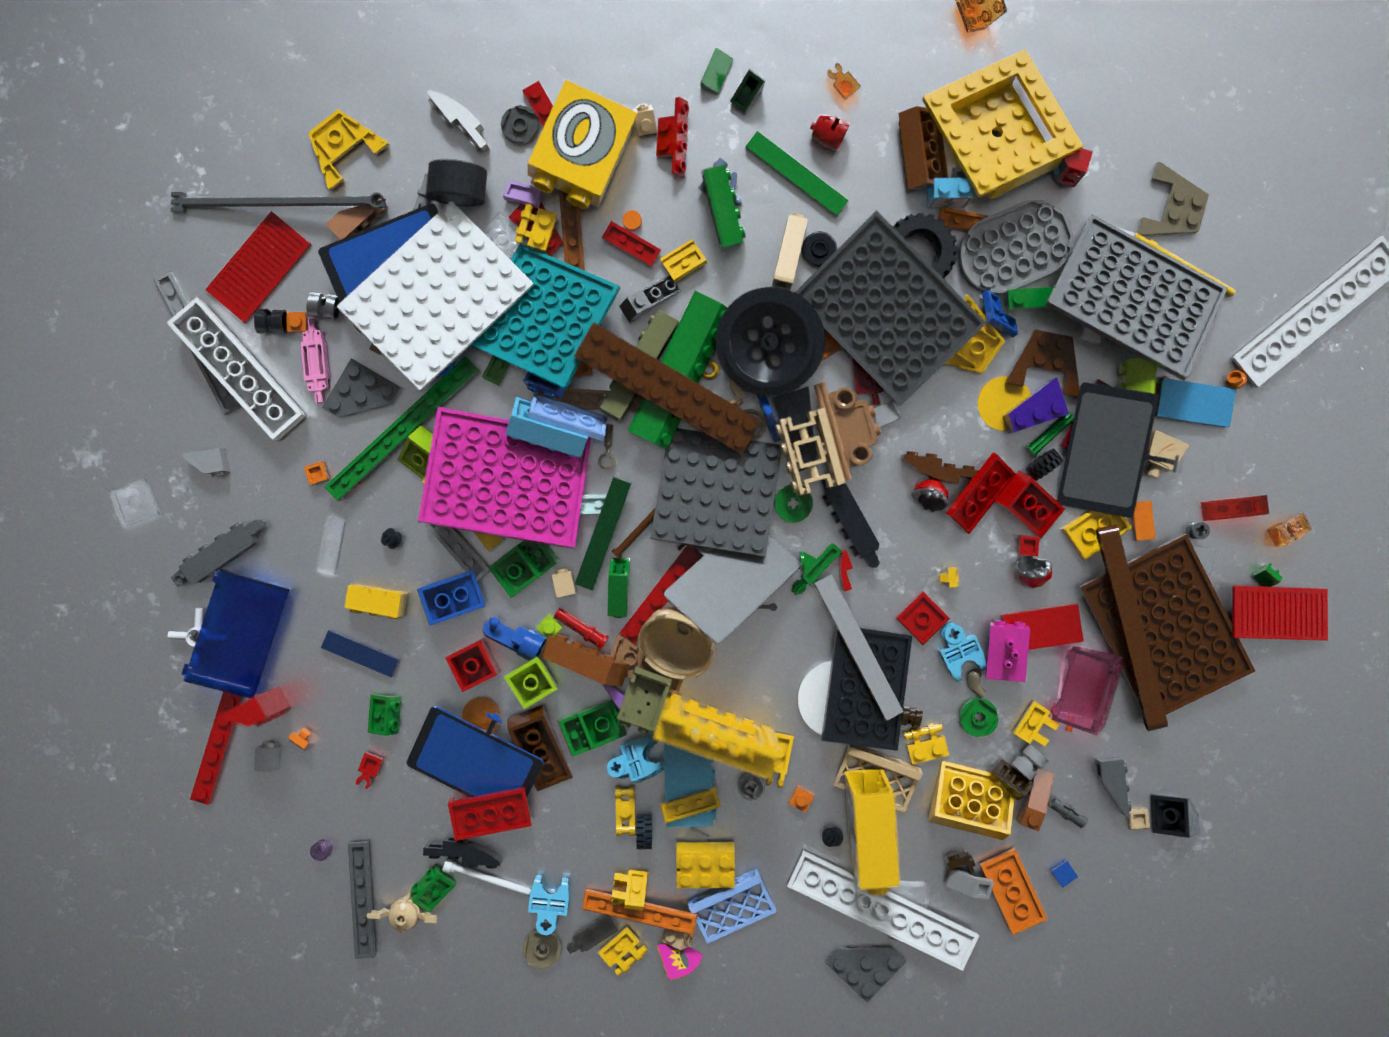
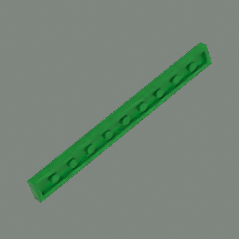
M466 356L462 358L446 375L324 486L326 490L337 501H340L403 443L410 434L431 417L438 407L445 404L479 372L478 368Z

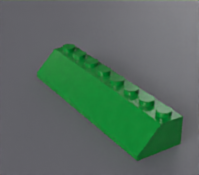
M694 291L661 362L694 382L699 383L716 348L718 324L728 307L698 291ZM643 398L627 431L667 450L681 419Z

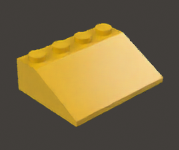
M942 761L931 802L929 822L1004 840L1011 833L1014 797L991 773Z

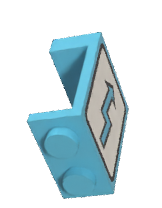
M934 178V188H927L926 208H965L974 198V189L967 178Z

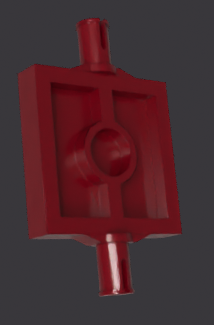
M851 356L856 394H872L873 405H881L880 393L885 390Z

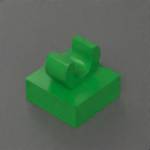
M1271 563L1255 571L1252 576L1264 587H1272L1280 583L1283 578L1279 575L1278 569L1274 570L1271 567Z

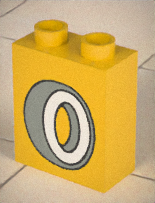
M565 79L528 161V176L532 177L531 184L546 193H552L554 188L567 193L568 202L576 207L588 209L590 204L599 207L634 129L638 112Z

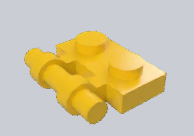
M526 204L524 211L521 212L520 217L522 219L519 228L517 227L515 234H517L515 242L522 244L524 237L529 238L528 247L547 252L558 215L540 208L537 215L531 214L533 206ZM529 221L534 222L531 232L526 230Z
M929 724L925 728H914L910 732L904 733L905 740L913 739L914 742L906 745L912 765L949 756L945 737L936 736L937 732L943 731L942 724ZM921 736H930L928 740L920 741L919 739Z
M626 926L598 951V954L610 968L617 963L619 967L615 969V973L620 976L623 972H628L631 969L630 966L637 960L640 961L644 958L643 955L648 949L645 945L639 949L635 947L639 943V939ZM630 952L632 955L625 961L622 957Z

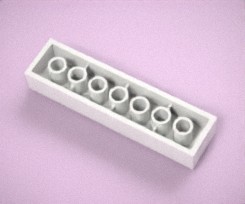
M196 297L167 322L272 440H280L306 417L304 412L202 300Z

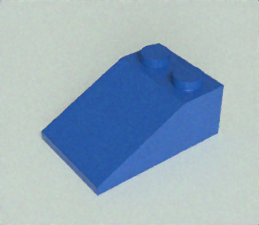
M473 570L417 589L430 626L485 607Z

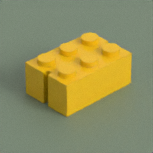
M677 842V888H735L734 842Z

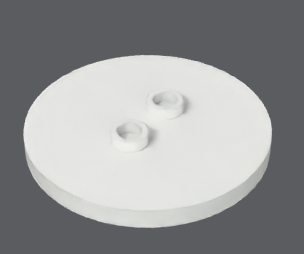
M831 661L815 666L805 675L799 686L797 696L802 718L811 729L821 735Z

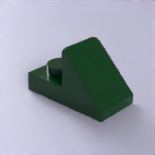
M749 69L730 102L744 113L747 112L756 96L762 92L766 80Z

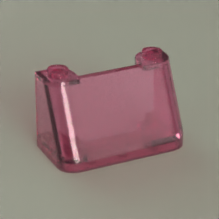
M1073 646L1068 649L1066 659L1070 665L1061 697L1051 707V713H1053L1051 720L1098 735L1106 725L1124 664V657Z

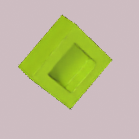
M550 614L536 627L547 639L549 636H555L563 628Z

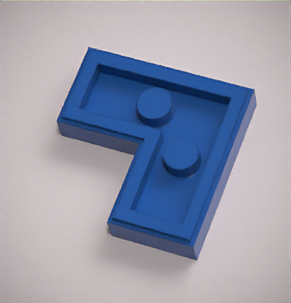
M989 290L984 291L982 296L987 323L1011 337L1018 335L1016 319L1003 312L1000 297Z
M757 395L773 442H778L781 438L775 430V425L777 424L766 396Z

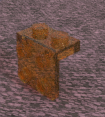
M955 0L967 33L986 29L1007 12L1004 0Z

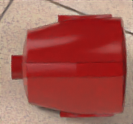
M820 115L816 122L811 124L810 129L813 130L812 138L822 146L838 151L851 123L835 116Z

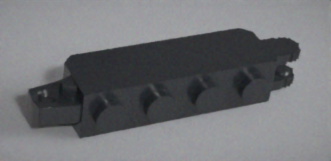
M821 479L820 481L824 489L822 500L827 507H831L833 511L831 516L836 524L840 523L842 527L840 532L844 539H849L852 545L849 547L854 557L858 556L859 559L864 558L867 565H869L868 567L877 568L879 560L875 551L879 549L880 544L848 486L844 483L827 488L825 479Z

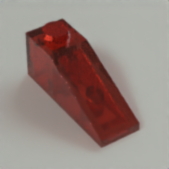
M1267 495L1201 502L1203 521L1269 514Z

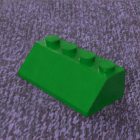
M725 165L703 169L701 174L719 247L723 248L742 243L743 238L746 236L743 226L740 227L738 222L741 215L739 208H735L733 201L736 199L734 188L730 189L729 181L732 180L730 170L726 169Z

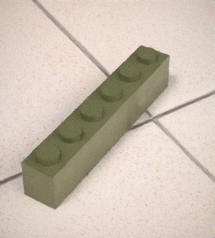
M660 310L657 311L656 315L654 313L651 315L648 321L649 326L646 331L643 330L639 335L638 340L640 341L636 346L657 360L660 359L679 324L678 320ZM612 380L609 386L611 390L607 396L604 395L600 400V410L621 423L638 394Z

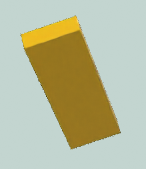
M716 787L661 803L660 807L666 824L719 808L721 804Z

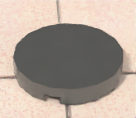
M518 105L508 109L502 116L501 129L506 139L511 143L517 145L528 144L538 135L539 120L530 108Z

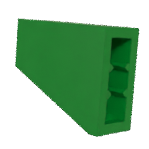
M611 558L608 573L607 616L614 618L627 617L630 559Z

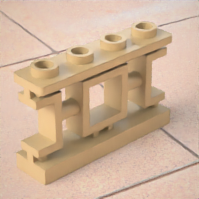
M825 407L808 412L809 422L793 426L791 417L778 420L777 425H775L776 433L782 440V444H780L781 452L783 455H786L787 463H785L786 470L792 477L791 488L797 496L811 493L809 483L825 479L827 488L845 483ZM816 424L819 436L809 438L806 427ZM799 430L801 440L790 443L788 432ZM814 441L819 460L803 464L798 445ZM827 461L830 473L819 476L816 465ZM809 467L812 478L803 480L801 483L798 470Z

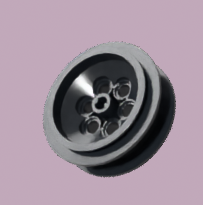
M777 287L757 288L739 296L728 306L722 315L716 333L718 359L727 376L742 389L763 396L782 395L803 385L819 367L825 349L824 327L815 308L799 294ZM767 316L773 320V324L769 328L763 325V320ZM784 323H789L791 326V331L788 334H784L781 330V326ZM751 330L758 332V338L755 341L749 338ZM769 336H772L773 341H775L773 347L769 346L770 343L767 341ZM787 342H792L795 345L794 352L788 353L785 350ZM755 349H759L762 352V357L759 360L755 359L752 355ZM773 355L780 357V364L778 366H774L771 363Z

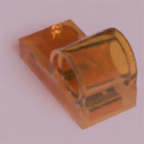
M1304 512L1293 516L1285 522L1277 523L1267 528V532L1275 547L1289 545L1312 530Z

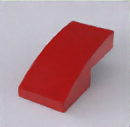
M842 550L839 557V577L843 591L852 589L846 573L847 570L853 568L847 550Z

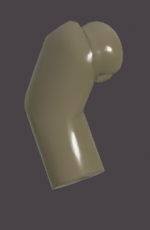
M973 669L968 675L967 685L979 698H982L986 694V691L980 686L982 673L978 669Z

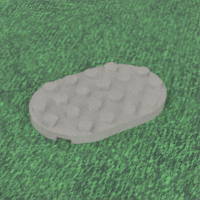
M1043 200L1024 201L975 223L962 240L959 252L962 271L969 282L982 291L989 290L993 293H1004L1007 290H1014L1050 275L1065 263L1070 248H1072L1073 233L1071 224L1062 210Z

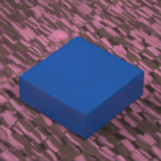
M1064 860L1050 870L1062 888L1078 878L1067 860Z

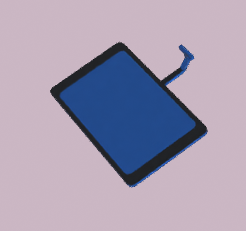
M430 203L321 247L318 250V254L340 303L439 213L435 204Z
M432 706L406 764L410 768L468 797L525 787L528 797L544 761L491 734L496 722L501 724L503 721L497 713L493 715L487 713L486 717L492 719L487 731L437 706Z

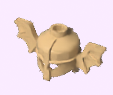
M409 894L399 898L391 906L390 910L383 908L379 911L372 910L371 913H367V918L380 919L388 916L391 926L398 930L399 933L412 929L418 924L419 919H422L424 923H437V915L422 912V908L412 902L411 895Z

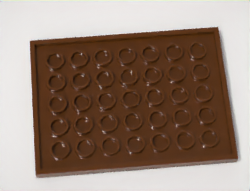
M1183 534L1127 562L1166 715L1255 672L1240 639L1232 638V623L1187 534ZM1104 573L1079 587L1138 701L1107 576Z

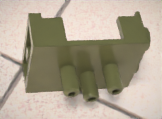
M635 667L616 720L620 721L619 724L628 728L631 725L638 727L637 731L644 734H649V731L654 732L672 680Z

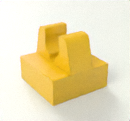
M958 567L948 568V573L940 574V582H949V588L958 587Z

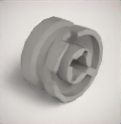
M745 772L739 777L737 783L738 791L744 799L752 801L762 796L765 786L761 776ZM748 782L755 785L753 789L748 788Z

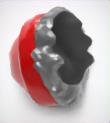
M930 478L917 483L914 491L911 493L914 501L923 507L924 510L930 509L931 512L942 511L949 505L948 490L942 482Z
M1029 556L1027 559L1023 557L1020 561H1017L1015 569L1019 581L1027 587L1034 589L1043 586L1052 578L1053 566L1052 562L1047 559H1037Z

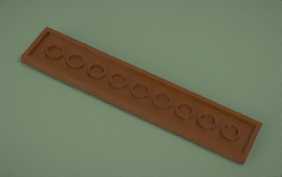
M594 322L591 324L573 356L739 454L744 453L761 422L756 417Z

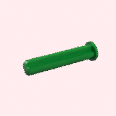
M1069 412V414L1061 416L1030 446H1025L1028 454L1036 458L1037 454L1073 422L1074 415Z

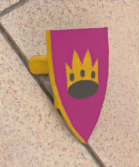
M668 944L657 945L668 981L680 979L692 973L703 957L702 954L690 947L679 950Z

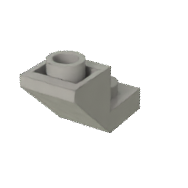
M955 868L949 871L945 886L971 898L989 900L994 881L991 878L974 877L967 869Z

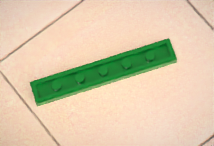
M758 131L746 145V149L837 217L849 201Z

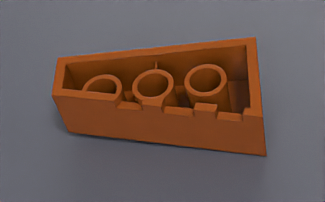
M561 634L548 637L541 656L542 658L603 685L623 686L630 664L619 661L613 656L601 654L597 649L583 647L584 644L580 642H570L568 637Z

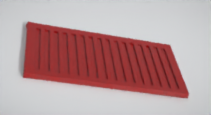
M271 211L205 290L242 320L243 323H246L312 244Z
M1232 586V638L1328 641V589Z

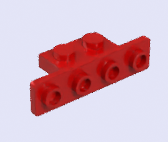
M675 97L674 116L658 118L656 156L659 158L672 157L671 172L682 178L685 177L689 105L687 100Z

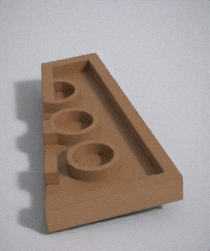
M617 635L610 656L630 664L626 678H631L635 667L666 677L653 670L644 661L646 657L642 650L638 649L637 645L622 635ZM666 677L672 680L668 692L678 695L683 680Z

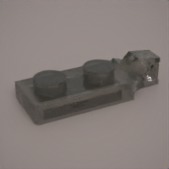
M604 915L577 932L572 937L573 941L567 945V950L570 955L579 949L581 952H586L618 932L619 929L611 916Z

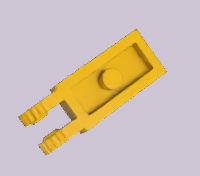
M775 732L781 754L779 760L776 759L770 778L766 780V785H771L773 772L780 773L777 782L778 788H782L785 774L787 775L794 736Z

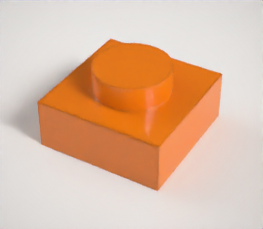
M286 312L287 332H305L308 330L307 312Z
M324 461L304 467L309 485L330 480Z
M797 786L788 804L806 813L814 798V794Z

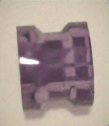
M327 839L318 840L311 847L310 855L315 861H324L332 854L333 845Z

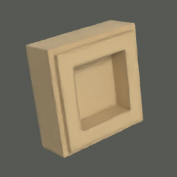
M1147 808L1129 811L1128 825L1130 830L1150 828Z

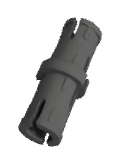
M1057 797L1050 801L1049 807L1061 814L1065 820H1070L1080 828L1087 824L1088 818L1078 813L1073 806H1068Z

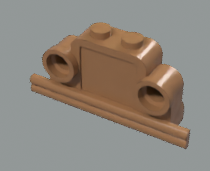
M825 382L816 384L814 389L820 409L825 407L844 480H850L852 477L849 468L867 464L872 459L873 451L869 446L875 445L879 441V435H881L880 426L875 424L874 420L876 416L874 405L870 406L864 400L857 401V394L850 388L844 387L838 391L828 393Z

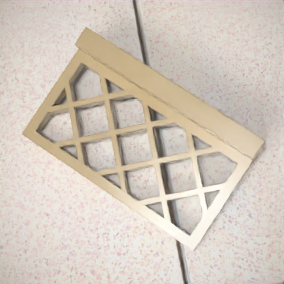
M848 744L833 786L846 790L845 784L839 782L841 776L845 775V767L847 769L845 771H856L860 768L865 770L864 767L870 764L874 765L876 769L883 768L884 772L890 771L895 776L894 779L889 780V783L897 782L901 789L894 792V795L903 794L905 798L903 805L895 803V809L905 812L917 782L922 777L921 767L865 746ZM849 756L857 759L859 765L849 769L847 765ZM905 778L913 780L911 786L902 788L900 780Z

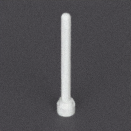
M448 857L442 869V872L447 874L457 872L530 896V888L458 865L457 862L448 859Z

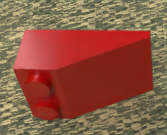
M1021 471L1016 473L995 499V502L1041 539L1065 510L1032 477Z

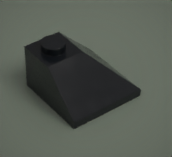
M1151 795L1153 833L1186 838L1200 834L1199 813L1190 798Z

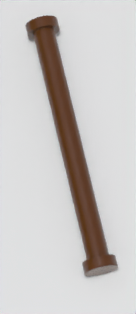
M655 508L616 550L613 549L611 551L617 558L620 559L622 557L621 554L653 522Z

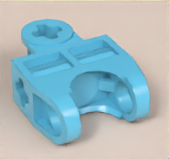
M954 623L945 624L941 629V635L946 646L938 649V652L945 667L955 681H962L961 667L966 661L976 663L980 671L986 670L984 653L977 637L973 634L966 637L963 629ZM951 629L954 630V631H956V632L954 633V637H951V636L949 635V634H951V631H950Z
M654 736L620 745L623 755L613 758L608 762V774L620 779L630 777L631 782L637 784L655 777L667 768L665 761L654 764L648 757L649 751L654 747L653 745L659 741L654 739Z
M536 875L530 892L528 912L538 913L536 928L542 935L552 934L556 930L558 915L568 916L570 899L568 878L563 877L558 891L554 894H549L544 890L542 875ZM533 903H543V904H547V906H546V905H536V904H533ZM551 904H553V905H563V906H565V907H555V906H551ZM546 919H548V923L552 924L547 931L542 926Z

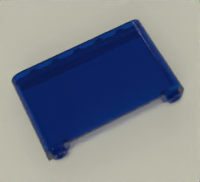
M220 568L219 572L215 571L212 579L215 586L189 664H184L181 675L185 676L184 682L251 699L256 695L290 588Z

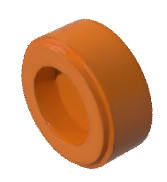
M630 210L624 214L623 224L625 228L634 231L641 226L642 218L637 211Z

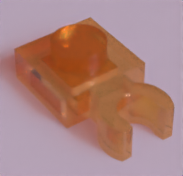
M836 63L835 68L838 72L832 73L829 69L827 75L829 78L836 80L833 86L846 100L861 85L849 71L843 74L842 66Z

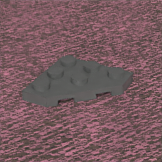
M351 358L322 408L341 418L374 408L392 405L402 387Z
M873 946L857 948L838 947L825 960V963L867 1003L907 962L893 946L873 948Z

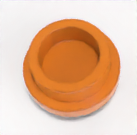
M1239 370L1230 372L1226 379L1227 385L1232 389L1241 388L1247 382L1245 373Z

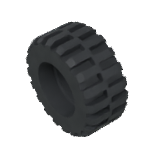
M917 213L915 216L910 214L904 219L898 220L893 227L905 240L910 236L919 235L926 237L932 242L936 250V259L931 266L944 279L953 269L952 267L957 259L955 255L958 252V246H955L957 240L955 235H951L952 229L950 226L945 227L943 225L944 220L941 218L936 220L934 219L935 215L932 214L924 216V213Z

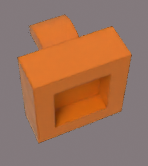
M303 728L299 735L292 732L288 739L306 751L310 746L306 740L311 733Z

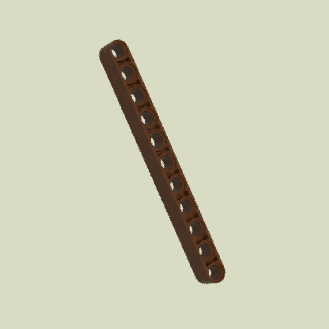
M1113 524L1096 529V537L1145 728L1147 731L1168 727L1118 526Z

